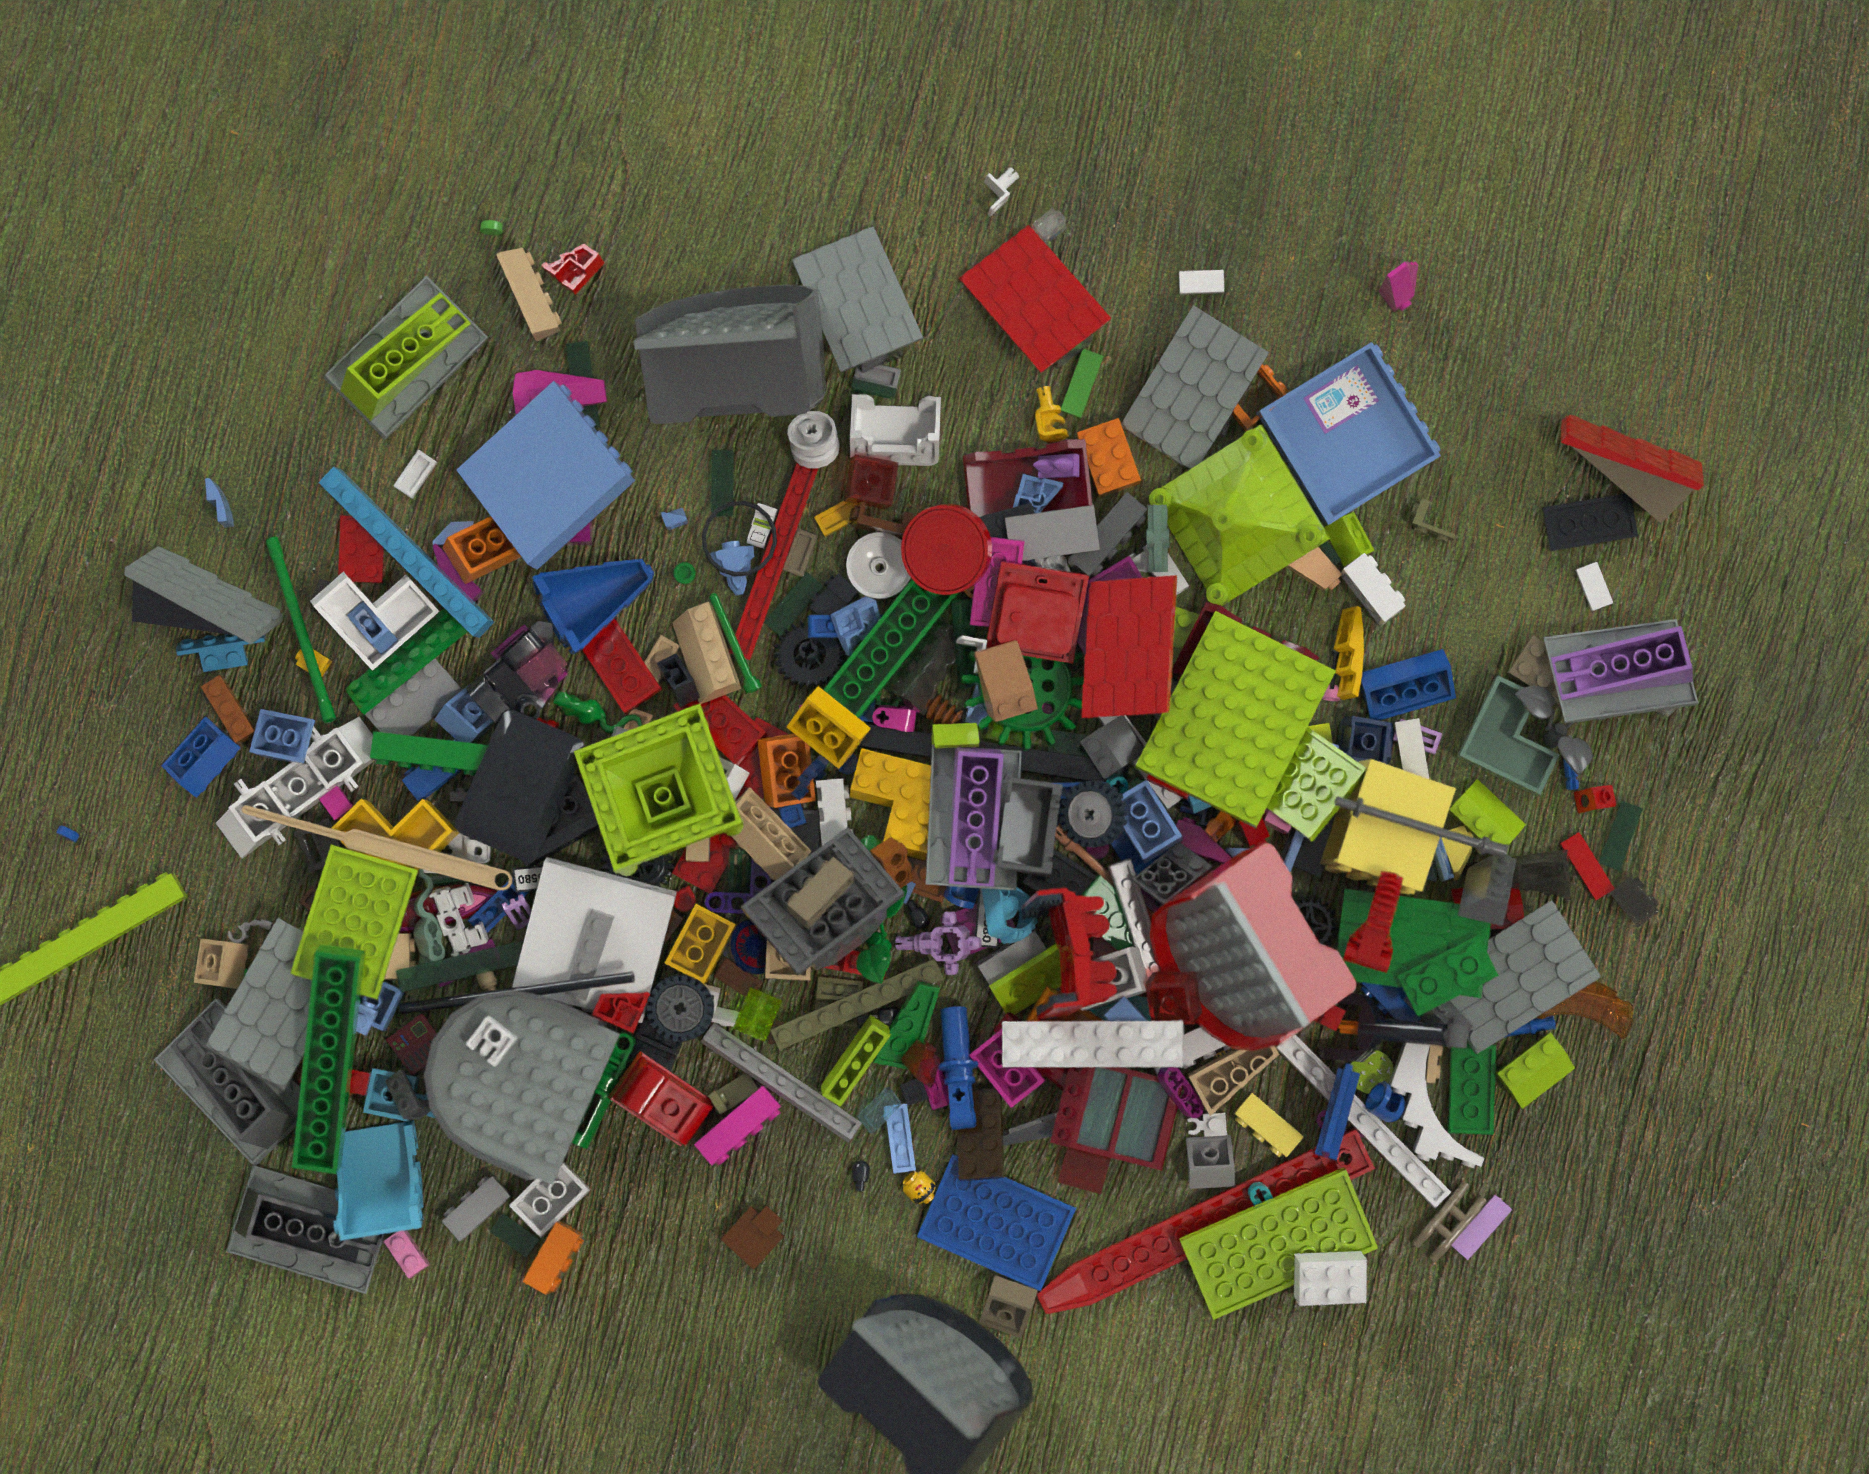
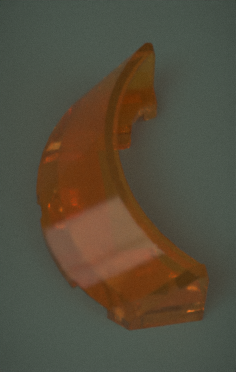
M1592 982L1545 1011L1538 1018L1543 1019L1552 1015L1581 1016L1603 1024L1620 1038L1626 1039L1633 1022V1005L1629 1001H1624L1617 997V991L1599 982Z

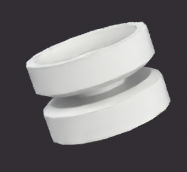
M809 411L798 415L788 426L787 434L794 460L799 465L806 468L824 467L834 461L839 454L840 444L836 426L829 415L820 411Z

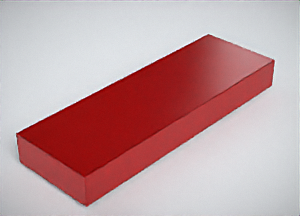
M1580 832L1560 843L1563 851L1595 901L1615 889Z

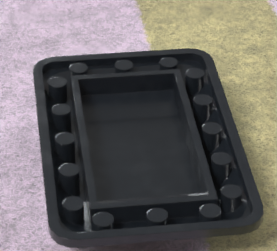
M514 710L505 712L495 729L455 822L457 831L464 836L522 861L532 862L537 859L578 767L574 751L584 748L582 740Z

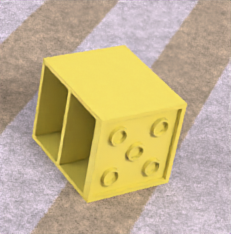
M1372 759L1358 762L1367 770L1364 779L1347 798L1348 800L1356 802L1360 797L1363 799L1364 805L1443 828L1456 788ZM1340 807L1336 813L1320 864L1325 866L1324 870L1335 874L1346 873L1345 877L1356 881L1367 880L1366 884L1372 887H1377L1381 871L1393 872L1403 877L1400 894L1414 895L1415 892H1422L1440 837L1360 813L1358 817H1354L1353 810Z

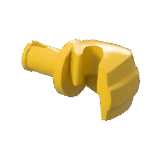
M1044 386V390L1040 387L1037 389L1040 408L1035 411L1039 438L1047 443L1065 440L1069 437L1068 431L1053 427L1056 422L1065 423V419L1058 415L1061 412V407L1053 405L1050 386Z

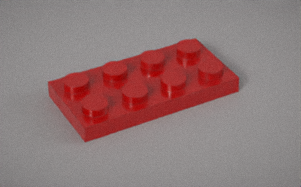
M616 619L606 628H603L583 649V652L625 714L662 690Z
M726 695L700 704L709 723V730L715 747L737 766L758 745L757 739H763L767 735L758 724ZM696 699L682 707L678 703L673 707L679 712L700 703Z

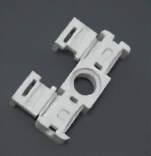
M468 883L455 889L446 886L431 892L429 897H434L439 910L437 919L444 936L448 935L453 948L451 956H458L461 952L466 954L470 951L471 947L488 942L489 938L483 922L480 921L473 929L465 928L458 908H460V905H473L475 901ZM451 916L455 918L457 924L452 927L448 926L445 923V918Z

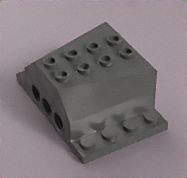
M847 827L742 905L741 908L798 976L810 966L818 970L834 965L870 938L887 917V908L904 896V892L849 827ZM834 857L854 874V882L807 929L788 913L787 901L793 893H799L804 888L803 884L809 877H814L819 872L818 869L823 862H829Z

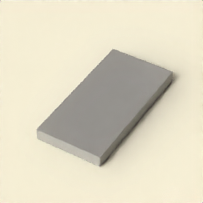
M1094 505L1005 517L1008 539L1025 541L1022 561L1100 550Z

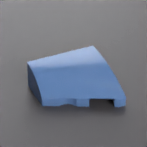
M867 596L830 614L837 636L848 656L853 654L854 647L860 640L865 639L870 630L881 619L876 600Z

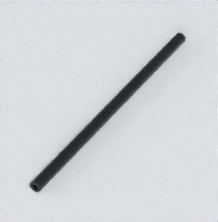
M633 971L405 1002L400 1003L401 1014L465 1006L481 995L510 990L535 995H546L635 982V974Z

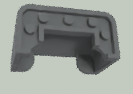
M1010 777L1007 783H1003L1001 796H1005L1000 843L999 850L994 849L993 863H997V868L1041 877H1050L1063 784Z

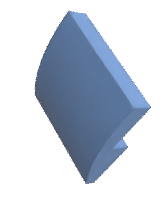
M205 478L207 501L217 508L218 522L225 528L234 527L232 512L224 493L210 478Z
M1440 837L1433 860L1440 882L1454 878L1442 837Z

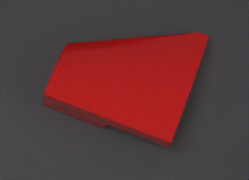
M582 244L572 252L561 254V259L551 264L543 263L542 268L576 295L602 267L604 261L597 252Z

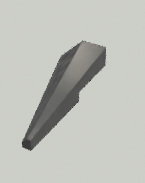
M1058 1112L1003 1131V1146L1052 1137ZM1084 1118L1082 1120L1080 1131L1087 1130Z

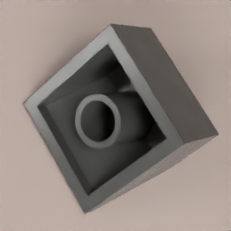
M1124 715L1119 716L1080 741L1104 779L1139 758L1145 748Z

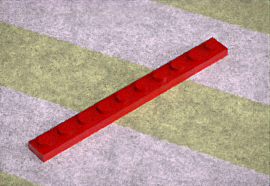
M798 463L795 466L775 522L777 545L773 557L756 575L735 634L746 660L750 661L819 468H806ZM772 534L761 563L769 555L773 543ZM730 648L729 653L734 655L732 649Z

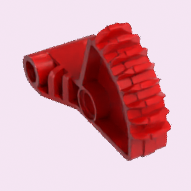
M1381 871L1367 920L1349 937L1343 961L1387 973L1393 952L1389 930L1399 899L1403 877L1393 872Z

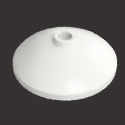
M883 532L871 533L860 538L850 549L846 562L847 574L851 584L861 594L874 599L889 598L901 592L910 581L911 577L907 573L902 561V540L898 537ZM878 564L884 566V569L880 572L875 569Z

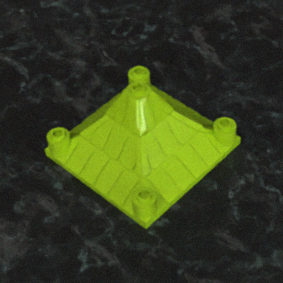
M1262 425L1246 431L1242 437L1163 487L1154 489L1149 495L1150 505H1167V525L1206 588L1207 600L1210 603L1221 606L1331 539Z
M700 704L574 751L616 874L632 875L637 870L638 864L649 861L722 832L734 836L743 829V820L737 809L709 730V723Z

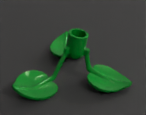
M907 885L901 888L904 896L887 908L886 918L893 917L900 910L907 894ZM883 922L879 926L881 933L874 932L866 940L869 950L862 951L856 960V967L860 974L866 979L879 984L883 983L884 975L891 961L890 951L892 948L891 942L886 938L888 933L884 929Z

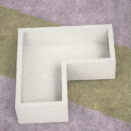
M343 571L310 601L315 609L372 671L439 612L407 574L378 600L372 603ZM363 601L398 639L383 654L379 653L347 616Z

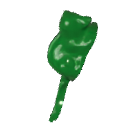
M557 691L554 695L553 703L560 707V712L563 715L576 717L582 724L586 725L599 721L602 730L606 733L612 734L614 727L623 728L630 721H636L638 727L643 725L640 717L630 714L622 718L617 724L609 726L606 722V713L597 700H581L577 696L569 695L564 691Z

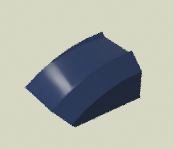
M1344 716L1339 724L1338 749L1357 762L1372 759L1388 765L1391 760L1393 746V724L1355 716Z

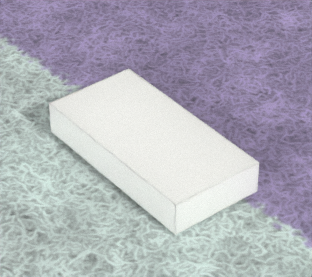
M1223 270L1179 271L1180 295L1224 293Z
M417 450L393 486L413 499L437 462L420 450Z
M1597 562L1575 570L1591 611L1613 604Z

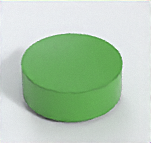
M485 220L481 222L480 232L487 235L502 234L503 225L498 221Z

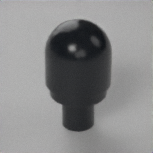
M912 899L906 904L910 910L908 914L909 919L917 929H925L930 923V918L922 906L918 907Z
M859 1160L853 1164L852 1181L856 1182L855 1192H864L865 1182H868L870 1177V1166L866 1161Z

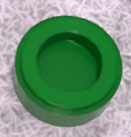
M681 562L674 568L673 575L679 584L688 585L694 581L696 571L690 563Z

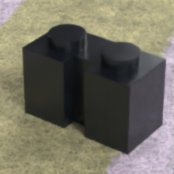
M837 574L835 577L832 575L825 582L824 586L826 589L823 593L817 592L810 600L812 604L810 610L816 615H830L848 606L859 594V591L840 574Z
M677 653L657 662L664 683L669 691L672 692L674 699L680 707L700 698L693 678Z

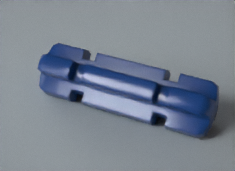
M1563 760L1565 778H1567L1566 789L1576 790L1579 788L1578 780H1576L1578 775Z

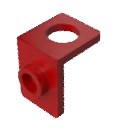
M1612 785L1592 787L1574 792L1578 813L1616 807ZM1584 794L1589 798L1587 807H1584L1581 803V797Z

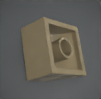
M995 1276L979 1324L1022 1338L1038 1290Z

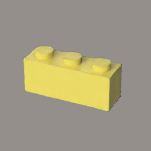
M1250 1093L1233 1113L1237 1116L1235 1119L1237 1123L1243 1128L1249 1126L1254 1130L1252 1135L1261 1143L1267 1141L1271 1145L1270 1150L1279 1158L1281 1155L1287 1157L1304 1137L1253 1093Z

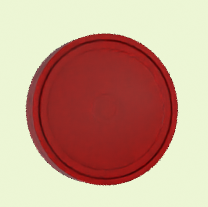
M955 504L936 505L918 513L906 527L901 543L902 561L909 576L923 589L941 595L956 594L971 588L985 575L991 562L992 541L984 522L971 510Z

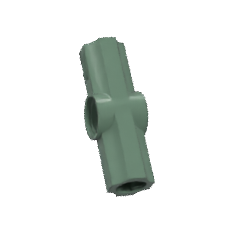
M1148 505L1147 549H1149V572H1168L1169 528H1167V505Z

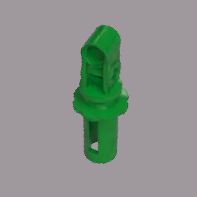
M627 1032L620 1034L572 1141L573 1144L585 1149L589 1148L610 1102H613L608 1096L619 1082V1078L623 1074L635 1047L636 1041L632 1034ZM621 1037L629 1039L630 1046L628 1049H622L619 1046V1039ZM596 1094L601 1095L600 1101L585 1132H582L579 1129Z

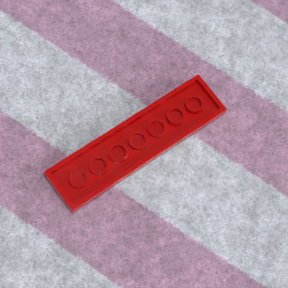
M758 717L754 721L767 733L764 738L788 734ZM757 745L738 765L749 772V775L736 800L749 787L762 800L764 799ZM724 832L713 835L710 841V862L686 861L685 848L672 874L709 894L712 893L730 862L728 859L737 845L736 840Z

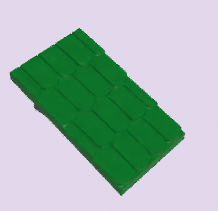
M1345 889L1337 951L1342 959L1344 958L1349 937L1367 920L1374 892ZM1399 896L1389 930L1393 952L1387 973L1346 961L1344 963L1354 977L1355 982L1403 988L1397 975L1479 935L1487 951L1491 923L1458 916L1460 904ZM1483 984L1460 996L1481 998Z

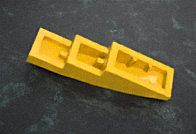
M1359 606L1342 609L1334 644V650L1339 652L1335 673L1341 676L1337 697L1342 700L1358 697L1361 685L1364 634L1362 612Z

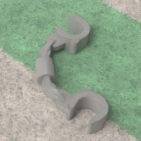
M263 919L261 921L253 920L250 923L245 922L238 926L242 931L240 939L236 940L231 931H228V937L234 943H242L249 938L247 931L252 925H260L259 928L271 931L274 924Z

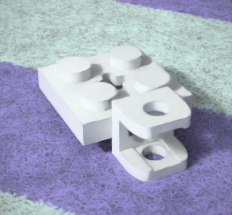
M460 833L448 844L449 848L453 849L452 854L449 855L481 864L490 861V846L476 840H470L469 837ZM482 848V854L478 855V850ZM423 869V873H435Z

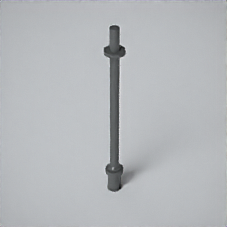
M1338 796L1335 799L1334 805L1353 810L1354 817H1358L1360 813L1475 847L1478 853L1482 855L1487 853L1504 859L1507 854L1508 845L1491 841L1489 837L1483 836L1480 839H1476L1364 805L1363 799L1360 797L1356 802Z

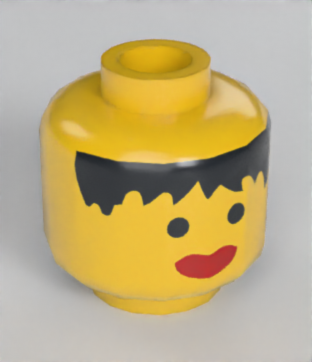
M912 1171L903 1180V1192L914 1204H921L923 1202L927 1204L934 1198L936 1185L925 1172Z

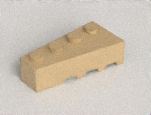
M1275 1046L1256 1051L1233 1049L1189 1072L1188 1076L1211 1116L1240 1088L1244 1087L1250 1079L1274 1060L1279 1053Z

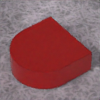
M687 886L677 892L674 906L682 912L692 910L696 904V898L690 886Z

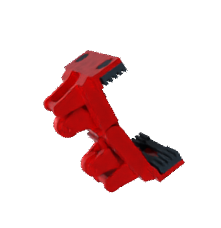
M1067 888L1037 891L1021 906L1023 919L1027 917L1029 919L1031 917L1050 916L1057 949L1060 953L1061 995H1052L1049 997L1048 1003L1040 1004L1036 1007L1037 1021L1066 1018L1080 1008L1106 1002L1116 994V986L1110 983L1116 976L1115 966L1109 961H1091L1093 951H1089L1088 938L1102 937L1109 930L1108 919L1102 914H1095L1104 905L1101 897L1075 896V893L1067 891Z

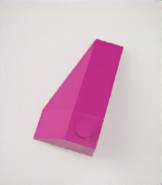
M541 370L515 374L513 398L516 414L553 381L559 385L565 384L572 392L570 397L573 401L576 399L583 407L607 402L604 380Z

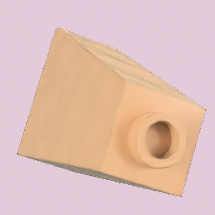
M1319 547L1286 566V568L1322 591H1325L1327 588L1333 590L1341 582L1339 578L1342 576V573Z

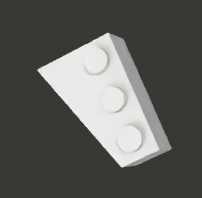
M843 778L816 781L822 846L847 828V821L852 820L851 808L846 807L845 800L850 798L849 785H844Z

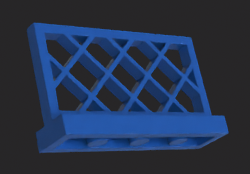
M1346 1063L1345 1069L1338 1067L1315 1151L1317 1156L1337 1161L1360 1073L1353 1072V1065Z

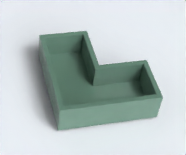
M1497 676L1494 678L1456 758L1526 792L1539 796L1560 754L1519 735L1529 716L1528 710L1524 707L1521 700L1515 696L1523 687Z

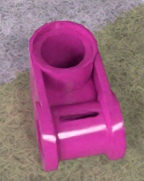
M880 705L873 713V721L879 727L914 732L917 709L905 706ZM882 711H885V715L889 716L885 721H882V718L878 716Z

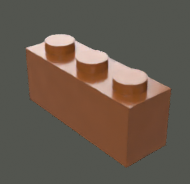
M218 675L201 686L236 744L241 745L254 736L255 727L224 677Z

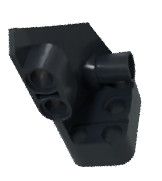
M545 621L534 623L501 653L500 658L466 688L470 696L497 725L502 715L510 710L537 719L540 716V710L558 687L552 623ZM527 705L535 706V711L532 714L524 713V708Z

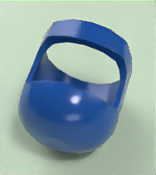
M946 886L943 895L951 903L971 909L974 908L980 888Z
M1385 1081L1378 1083L1370 1091L1365 1103L1366 1110L1384 1122L1397 1121L1403 1115L1406 1107L1404 1097L1393 1092L1390 1084Z

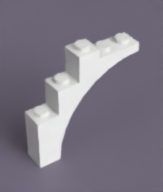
M1403 1043L1389 1084L1391 1087H1394L1393 1092L1404 1096L1406 1092L1409 1093L1405 1111L1401 1118L1405 1120V1125L1416 1129L1418 1125L1421 1126L1412 1149L1417 1153L1416 1157L1425 1161H1429L1430 1158L1436 1160L1438 1153L1441 1152L1440 1156L1453 1161L1454 1157L1461 1159V1164L1474 1168L1475 1165L1481 1167L1484 1158L1455 1141L1442 1127L1433 1112L1425 1080L1426 1059L1430 1045Z

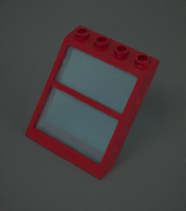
M1069 1067L1050 1143L1162 1171L1178 1107L1161 1085L1157 1076L1123 1067ZM1180 1086L1177 1091L1179 1098L1181 1097L1183 1086Z

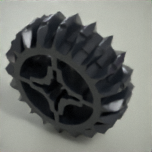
M1309 895L1308 902H1305L1304 896H1300V904L1293 899L1298 909L1306 907L1305 920L1309 918L1311 924L1319 926L1311 928L1312 932L1315 930H1326L1324 936L1318 942L1321 945L1325 943L1327 946H1331L1332 943L1328 940V937L1332 939L1337 937V935L1331 933V930L1339 929L1336 925L1332 926V922L1338 921V917H1330V914H1333L1335 910L1331 909L1327 912L1326 908L1329 906V903L1326 902L1323 906L1319 905L1322 900L1320 897L1317 898L1315 903L1313 902L1312 895ZM1313 908L1322 913L1326 924L1317 922L1314 919Z

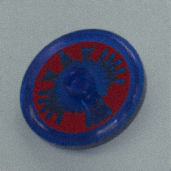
M749 919L738 924L732 931L729 939L730 955L734 963L744 972L754 975L764 974L766 971L767 939Z

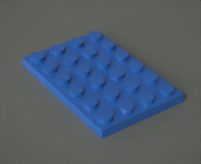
M952 1154L917 1237L1041 1291L1076 1208L1006 1177L960 1181L958 1178V1156Z

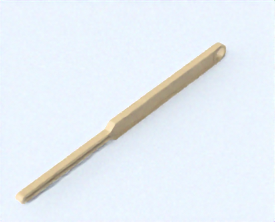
M248 805L242 807L244 814L343 841L348 849L497 890H506L513 882L512 875L503 869L358 829L343 832ZM499 873H505L509 877V883L506 887L497 886L495 878Z

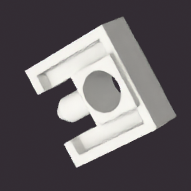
M489 1015L484 1019L466 1045L474 1050L484 1038L486 1042L480 1049V1055L486 1056L493 1047L497 1048L488 1060L495 1067L518 1037ZM493 1029L500 1031V1041H495L492 1038L491 1033Z

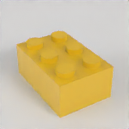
M819 686L805 700L787 726L790 731L838 769L850 758L871 729Z
M695 904L665 964L706 985L737 925Z

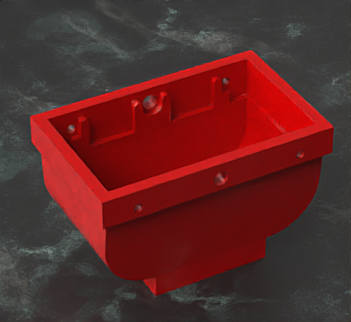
M641 1051L608 1096L610 1100L680 1147L681 1145L686 1146L713 1108L709 1097Z

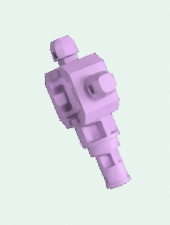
M954 911L944 912L942 917L944 925L936 927L932 932H922L921 934H916L915 937L897 936L895 943H902L896 945L897 950H915L916 952H921V954H931L936 961H946V964H944L946 975L957 974L959 967L957 961L965 959L970 954V950L981 948L982 942L981 938L970 936V931L964 925H955L957 917ZM943 932L957 933V937H960L958 941L960 951L958 954L944 953V949H941V946H943V939L941 938Z

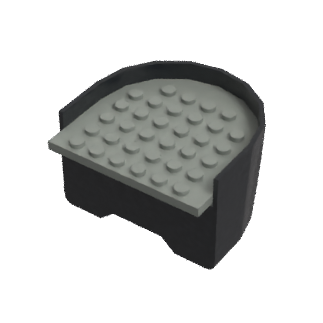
M897 1294L874 1300L862 1318L856 1320L852 1327L854 1329L818 1378V1385L821 1390L844 1412H859L903 1454L905 1468L909 1474H975L1033 1402V1387L1021 1363L997 1337L977 1321L947 1303L922 1294Z

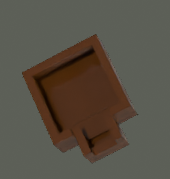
M768 1205L760 1213L750 1206L722 1237L721 1241L754 1270L784 1237L777 1229L784 1220L770 1209Z

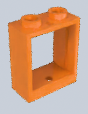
M1262 364L1257 373L1276 394L1277 399L1286 395L1288 392L1286 386L1281 381L1277 382L1273 378L1274 372L1267 364ZM1237 404L1231 414L1245 432L1262 418V416L1256 415L1250 419L1239 404Z

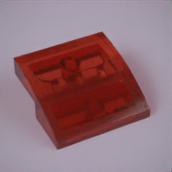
M1081 1138L1077 1140V1144L1105 1151L1108 1150L1106 1145ZM1067 1147L1058 1183L1101 1194L1111 1158Z

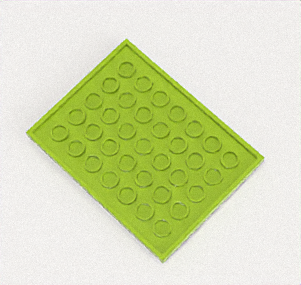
M1215 611L1170 698V712L1162 713L1135 768L1256 828L1336 671Z

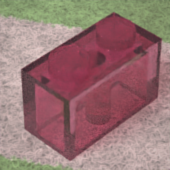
M550 642L516 672L532 692L536 690L541 692L550 684L548 680L555 675L558 678L567 670L565 666L568 662Z

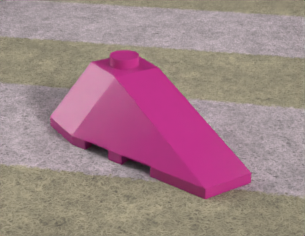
M1416 261L1404 262L1387 274L1378 291L1393 312H1396L1398 309L1402 312L1412 304L1411 300L1414 297L1418 272Z

